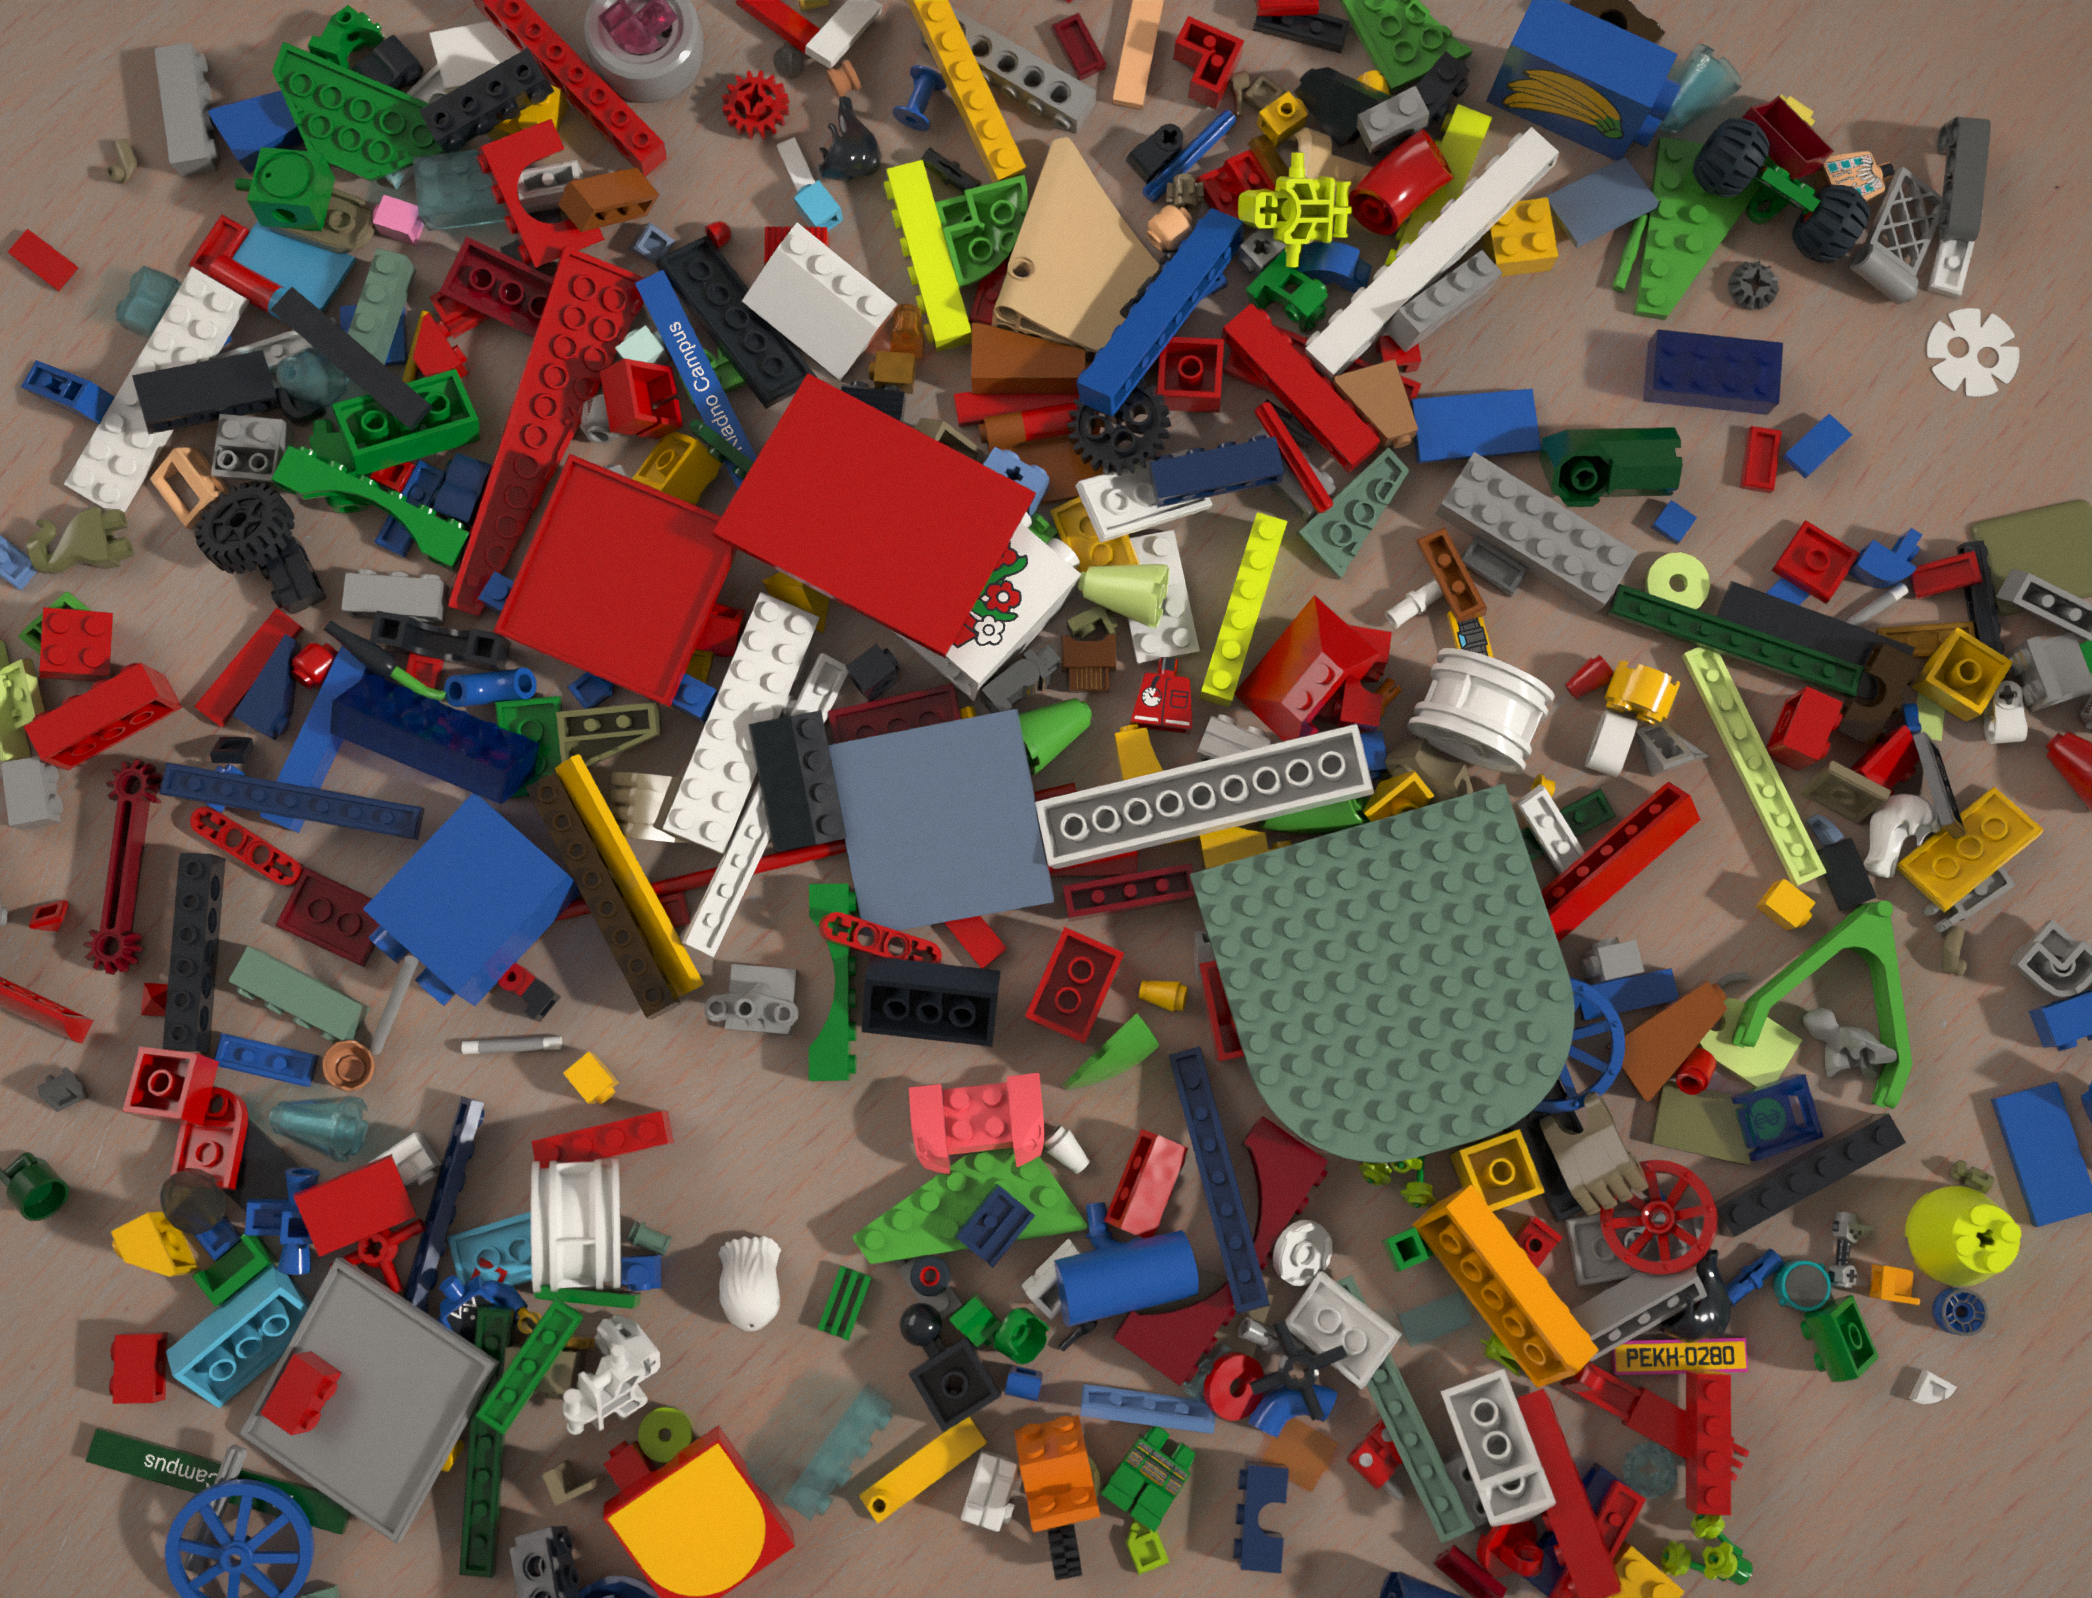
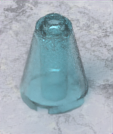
M1697 44L1674 79L1675 82L1681 84V88L1664 121L1661 120L1658 126L1664 132H1680L1741 88L1742 85L1739 84L1742 80L1736 69L1723 56L1720 60L1711 56L1715 51L1711 47Z
M312 345L303 347L284 358L276 368L278 382L297 402L306 407L322 405L325 408L331 407L332 404L337 403L348 389L349 377Z
M356 1096L286 1100L279 1102L271 1110L269 1123L274 1133L332 1160L346 1163L349 1161L347 1158L350 1155L356 1156L365 1141L368 1121L363 1120L362 1110H368L364 1100Z

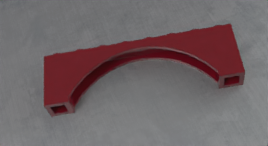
M1261 1116L1240 1145L1248 1151L1257 1183L1258 1213L1253 1243L1260 1269L1263 1271L1273 1257V1254L1269 1251L1282 1232L1290 1226L1288 1222L1294 1213L1300 1215L1309 1203L1310 1199L1306 1195L1311 1187L1315 1186L1318 1188L1325 1179L1328 1171L1324 1168L1329 1161L1264 1116ZM1225 1282L1218 1290L1205 1299L1175 1311L1138 1315L1134 1311L1128 1312L1111 1338L1178 1386H1181L1184 1381L1189 1384L1199 1369V1366L1196 1365L1202 1353L1208 1355L1218 1340L1214 1336L1221 1324L1226 1327L1236 1313V1309L1233 1308L1234 1301L1229 1282Z

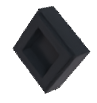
M220 737L210 752L212 763L244 764L254 748L252 738Z

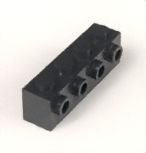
M526 48L419 111L437 144L446 153H449L450 151L463 148L466 142L478 135L489 133L494 126L504 120L517 117L522 110L532 104L543 102L548 95L555 91L536 57L529 48Z
M1447 51L1442 54L1416 86L1430 113L1428 124L1423 128L1428 134L1430 133L1428 129L1435 121L1439 123L1450 108L1448 105L1453 98H1459L1470 84L1467 81L1470 69ZM1414 133L1370 154L1366 147L1364 160L1375 167L1393 149Z

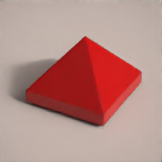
M68 900L35 907L28 924L29 928L58 932L69 905Z
M144 983L140 1015L165 1017L168 984Z

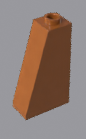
M972 323L971 382L973 394H1079L1077 379L1083 370H1087L1092 362H1085L1084 349L981 323Z
M1703 980L1624 1032L1625 1053L1621 1070L1645 1102H1648L1656 1095L1728 1009L1723 1002L1727 997L1717 983L1711 985L1709 981ZM1611 1042L1605 1045L1609 1052L1611 1051Z

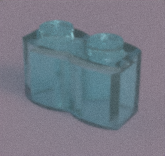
M145 265L142 266L131 278L130 293L117 305L116 321L125 329L150 338L182 283L175 277Z

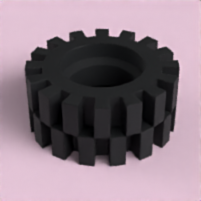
M1074 1523L1047 1529L1055 1580L1082 1576Z

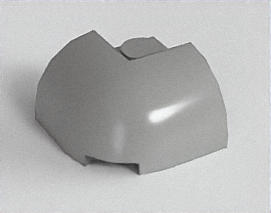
M2053 919L2046 921L2027 944L2021 945L2016 950L2010 960V965L2035 988L2049 995L2066 997L2079 994L2092 983V948L2084 940L2077 942Z

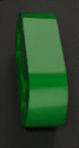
M1763 188L1754 195L1747 205L1746 215L1753 223L1765 224L1789 203L1768 189ZM1768 200L1770 203L1766 211L1759 213L1756 210L1758 205L1761 206Z

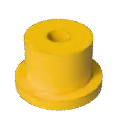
M1538 774L1532 783L1531 790L1542 785L1552 798L1555 791V781L1545 779L1543 774Z

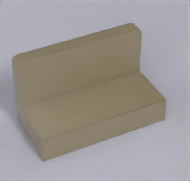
M568 1459L542 1474L555 1506L593 1489L605 1480L603 1473L578 1484Z

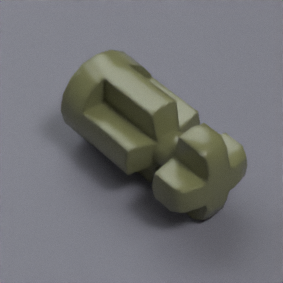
M1958 1160L1953 1164L1950 1173L1952 1178L1958 1180L1963 1176L1965 1177L1964 1184L1984 1194L1991 1189L1994 1182L1992 1175L1974 1166L1967 1170V1163L1962 1160Z

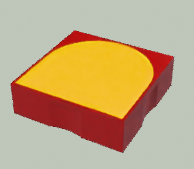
M719 1425L679 1451L665 1466L644 1475L604 1503V1521L660 1598H721L795 1547L792 1528L768 1494L752 1479L746 1463Z

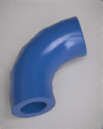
M516 668L453 675L446 680L444 691L446 692L445 698L451 706L467 707L530 699L536 692L537 682L534 674L528 668Z
M1314 1383L1312 1387L1324 1413V1417L1317 1420L1324 1422L1333 1408L1337 1391ZM1282 1385L1265 1395L1253 1411L1248 1423L1278 1438L1282 1428L1290 1419L1296 1416L1310 1415L1300 1391H1295Z

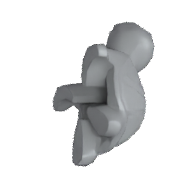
M1812 1009L1807 1011L1802 1018V1024L1808 1029L1809 1034L1813 1038L1826 1042L1825 1074L1827 1077H1833L1836 1072L1842 1069L1860 1068L1865 1078L1868 1080L1877 1077V1066L1880 1063H1891L1897 1059L1895 1050L1881 1044L1869 1031L1859 1027L1839 1026L1834 1013L1830 1009Z

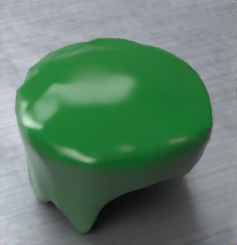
M1015 1308L1000 1324L994 1336L993 1347L996 1351L1019 1365L1028 1364L1044 1349L1047 1342L1046 1331H1049L1050 1328L1028 1308Z

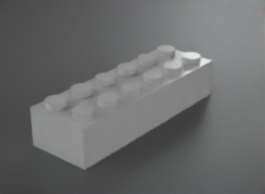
M1475 452L1435 513L1474 538L1476 535L1528 568V572L1596 614L1606 605L1638 554L1634 549Z

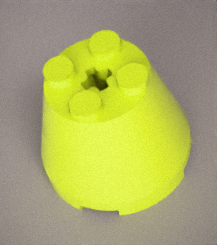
M1947 1186L1926 1193L1917 1200L1907 1217L1905 1237H1908L1909 1248L1915 1259L1913 1262L1926 1276L1945 1285L1966 1287L1986 1281L1997 1273L2004 1271L2015 1260L2020 1247L2021 1229L2003 1209L1983 1193L1963 1186Z

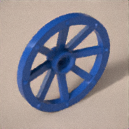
M1573 977L1569 978L1572 990L1574 991L1575 1011L1585 996L1600 1008L1606 1020L1575 1028L1572 1041L1610 1031L1611 1051L1608 1062H1605L1571 1045L1568 1055L1601 1071V1075L1592 1085L1577 1094L1565 1063L1559 1077L1567 1097L1543 1099L1533 1109L1534 1111L1564 1113L1585 1107L1584 1099L1587 1094L1595 1091L1602 1096L1616 1079L1623 1063L1625 1036L1616 1010L1600 991L1588 983Z
M246 1479L229 1480L202 1490L181 1509L172 1523L167 1536L165 1563L170 1580L182 1598H210L202 1593L199 1588L225 1571L229 1573L227 1598H239L241 1573H244L270 1598H294L302 1588L312 1567L315 1549L314 1536L305 1512L284 1491L261 1481ZM241 1495L235 1535L231 1537L209 1503L223 1497ZM253 1497L271 1503L283 1513L251 1538L246 1534ZM197 1511L200 1512L221 1547L182 1538L187 1522ZM288 1522L292 1523L298 1536L300 1551H258L257 1547ZM181 1551L217 1559L219 1562L190 1580L182 1564ZM232 1554L240 1556L241 1559H235ZM254 1564H298V1568L290 1583L281 1590Z

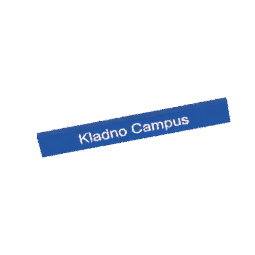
M664 270L636 282L635 284L705 425L714 430L751 461L755 462L757 457ZM724 460L738 490L743 481L732 472L734 467Z

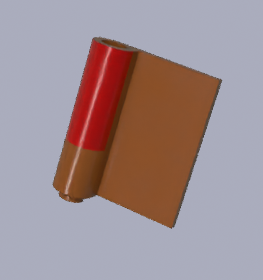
M1074 402L984 417V424L978 425L981 443H988L989 454L994 447L1002 451L1007 449L1014 452L1023 463L1029 466L1037 465L1047 473L1050 489L1040 505L1075 499L1079 497L1075 487L1079 481L1105 474L1103 465L1094 471L1091 461L1084 464L1081 459L1082 454L1076 455L1073 449L1075 444H1071L1068 436L1072 432H1069L1067 423L1073 421L1069 416V411L1078 410ZM1100 427L1095 428L1091 435L1101 434Z

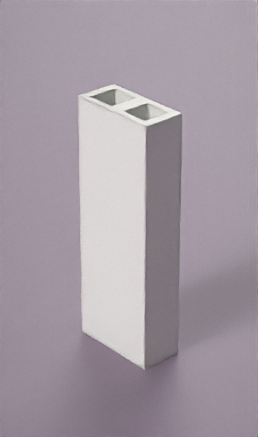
M795 137L777 144L778 152L796 191L798 192L807 184H814L815 180Z

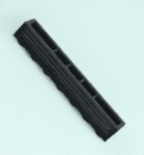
M1984 540L1964 542L1957 547L1958 555L1974 551L1982 577L1981 584L1963 588L1969 621H1974L1976 639L2003 655L2004 644L2000 638L2001 626L1997 621L1998 608L1994 603V586L1991 584L1990 579L1991 568L1987 562L1988 549L1984 544Z

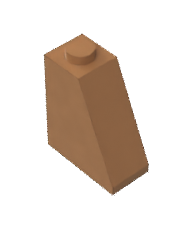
M1395 359L1334 377L1332 383L1335 386V392L1342 400L1347 399L1354 405L1357 410L1356 415L1364 423L1369 422L1374 426L1379 434V444L1383 448L1391 445L1395 449L1401 448L1412 442L1418 427Z

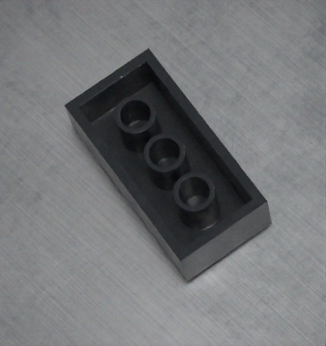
M870 956L864 985L862 1032L992 1047L1001 971Z

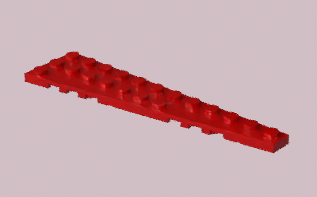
M566 245L563 247L446 604L447 607L474 616L480 615L484 604L478 599L494 571L500 574L507 564L513 548L526 528L533 510L537 507L548 482H550L581 423L584 403L589 398L594 397L601 383L600 371L611 366L617 353L616 347L624 341L634 318L638 315L644 303L635 283L645 277Z

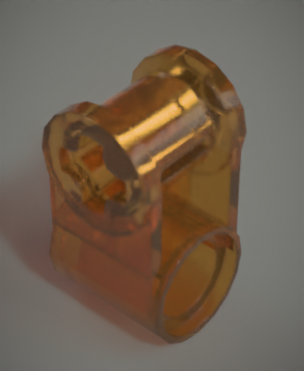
M912 304L898 305L893 313L894 329L891 333V352L912 353L915 355V360H923L924 332H922V312L917 306Z

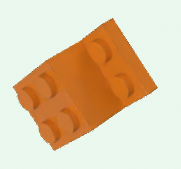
M1079 1415L1071 1417L1061 1416L1053 1421L1040 1424L1030 1423L1022 1428L1014 1429L1019 1467L1028 1501L1033 1532L1100 1517Z

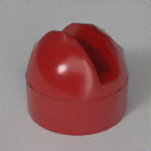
M716 221L705 226L706 235H708L718 249L726 245L730 240L732 232L725 222Z

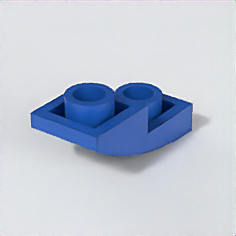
M1829 413L1782 458L1806 479L1830 455L1846 443L1853 434Z

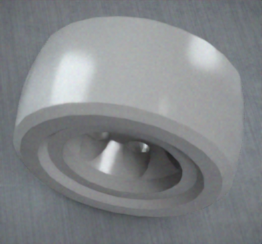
M593 0L591 2L584 26L588 56L598 76L615 93L635 102L653 103L672 98L689 87L698 75L704 52L702 24L691 0ZM649 16L657 18L653 24L645 22ZM631 22L634 24L631 30L623 29L626 23ZM672 31L669 38L662 37L663 32ZM622 43L629 45L627 50H623L618 46Z

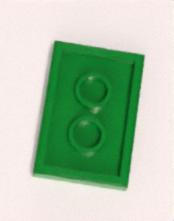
M561 696L495 702L504 798L530 796L526 787L556 772L554 768L561 764L556 712L563 711Z

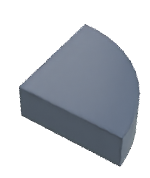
M1815 814L1806 820L1807 825L1824 847L1844 838L1839 829L1820 814Z

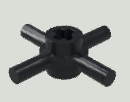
M1285 1319L1272 1324L1284 1355L1279 1361L1278 1371L1249 1382L1253 1394L1257 1395L1284 1384L1289 1389L1300 1391L1312 1421L1324 1417L1312 1385L1318 1378L1320 1368L1348 1357L1343 1344L1313 1356L1305 1350L1296 1348ZM1300 1361L1301 1366L1307 1365L1308 1368L1303 1370L1304 1376L1302 1378H1297L1296 1374L1292 1376L1289 1374L1293 1370L1292 1364L1294 1362Z

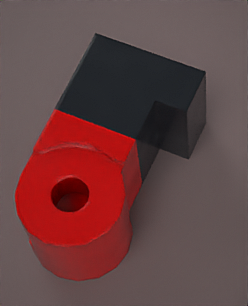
M514 963L498 980L499 985L503 989L511 993H517L530 1004L524 1012L539 1022L543 1020L561 998L559 994L527 968L517 963Z

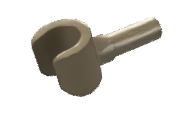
M1247 71L1234 73L1230 81V87L1235 97V117L1243 116V95L1241 90L1250 87Z

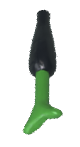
M329 621L324 631L342 644L361 664L377 676L383 678L390 676L416 694L434 714L440 711V701L445 697V691L425 686L398 667L397 659L390 652L342 628L334 621Z

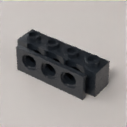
M567 1526L548 1527L515 1537L516 1546L509 1548L518 1598H580L578 1591L579 1573L574 1566L572 1557L573 1539L568 1532Z

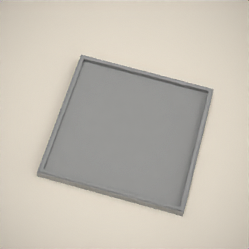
M336 1258L239 1435L397 1544L402 1542L500 1362L344 1258ZM312 1351L341 1371L342 1374L336 1383L338 1385L336 1392L325 1402L320 1411L321 1418L318 1424L309 1432L291 1436L260 1413L293 1354Z

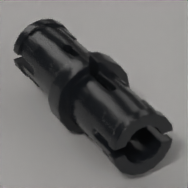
M928 148L923 154L921 160H923L924 166L941 178V182L945 185L951 184L963 193L964 190L981 186V181L962 170L958 162H950L934 151L933 148Z

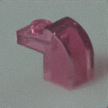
M617 0L598 18L608 34L622 49L633 54H645L661 46L656 36L668 29L678 19V16L667 0H651L637 13L626 0Z

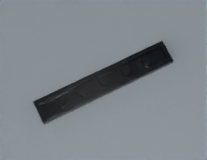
M292 286L270 309L411 431L433 409V406Z

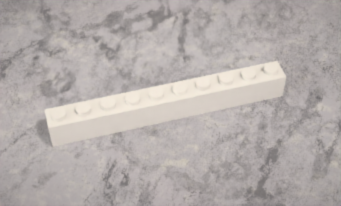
M1531 127L1524 135L1521 132L1518 133L1507 146L1509 149L1501 157L1496 155L1485 167L1486 172L1479 179L1476 176L1473 177L1463 188L1464 193L1457 200L1451 199L1446 203L1440 212L1442 215L1434 223L1430 220L1421 228L1418 233L1419 238L1412 244L1406 243L1395 256L1397 259L1389 267L1384 265L1376 272L1373 277L1375 281L1367 289L1361 287L1350 300L1352 303L1344 311L1339 309L1332 315L1328 321L1330 325L1322 333L1316 331L1306 342V356L1309 357L1314 367L1332 382L1335 376L1341 375L1385 332L1384 329L1401 307L1431 287L1556 164L1559 151Z

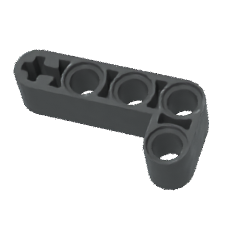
M1955 117L1945 123L1939 132L1937 140L1938 152L1947 153L1939 222L1940 239L1974 242L1978 237L1981 225L1991 132L1989 119Z

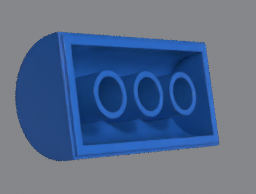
M1183 1230L1054 1260L1063 1322L1067 1327L1197 1296L1199 1291L1195 1258L1189 1240Z

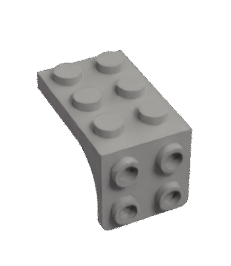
M2073 633L2062 634L2044 641L2041 640L2040 636L2024 641L2008 653L2010 657L2008 659L2013 661L2010 671L2019 680L2023 693V704L2029 707L2030 712L2092 692V677L2077 638Z

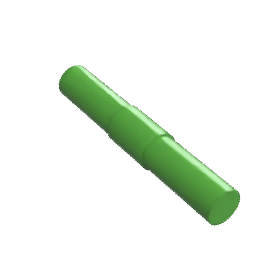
M1646 215L1636 218L1632 225L1612 285V289L1617 292H1623L1648 220Z

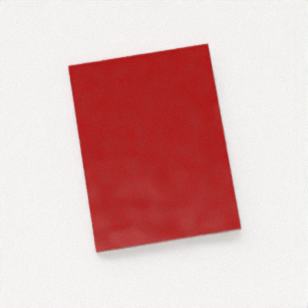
M807 373L712 533L713 537L946 658L1034 500L1036 492Z

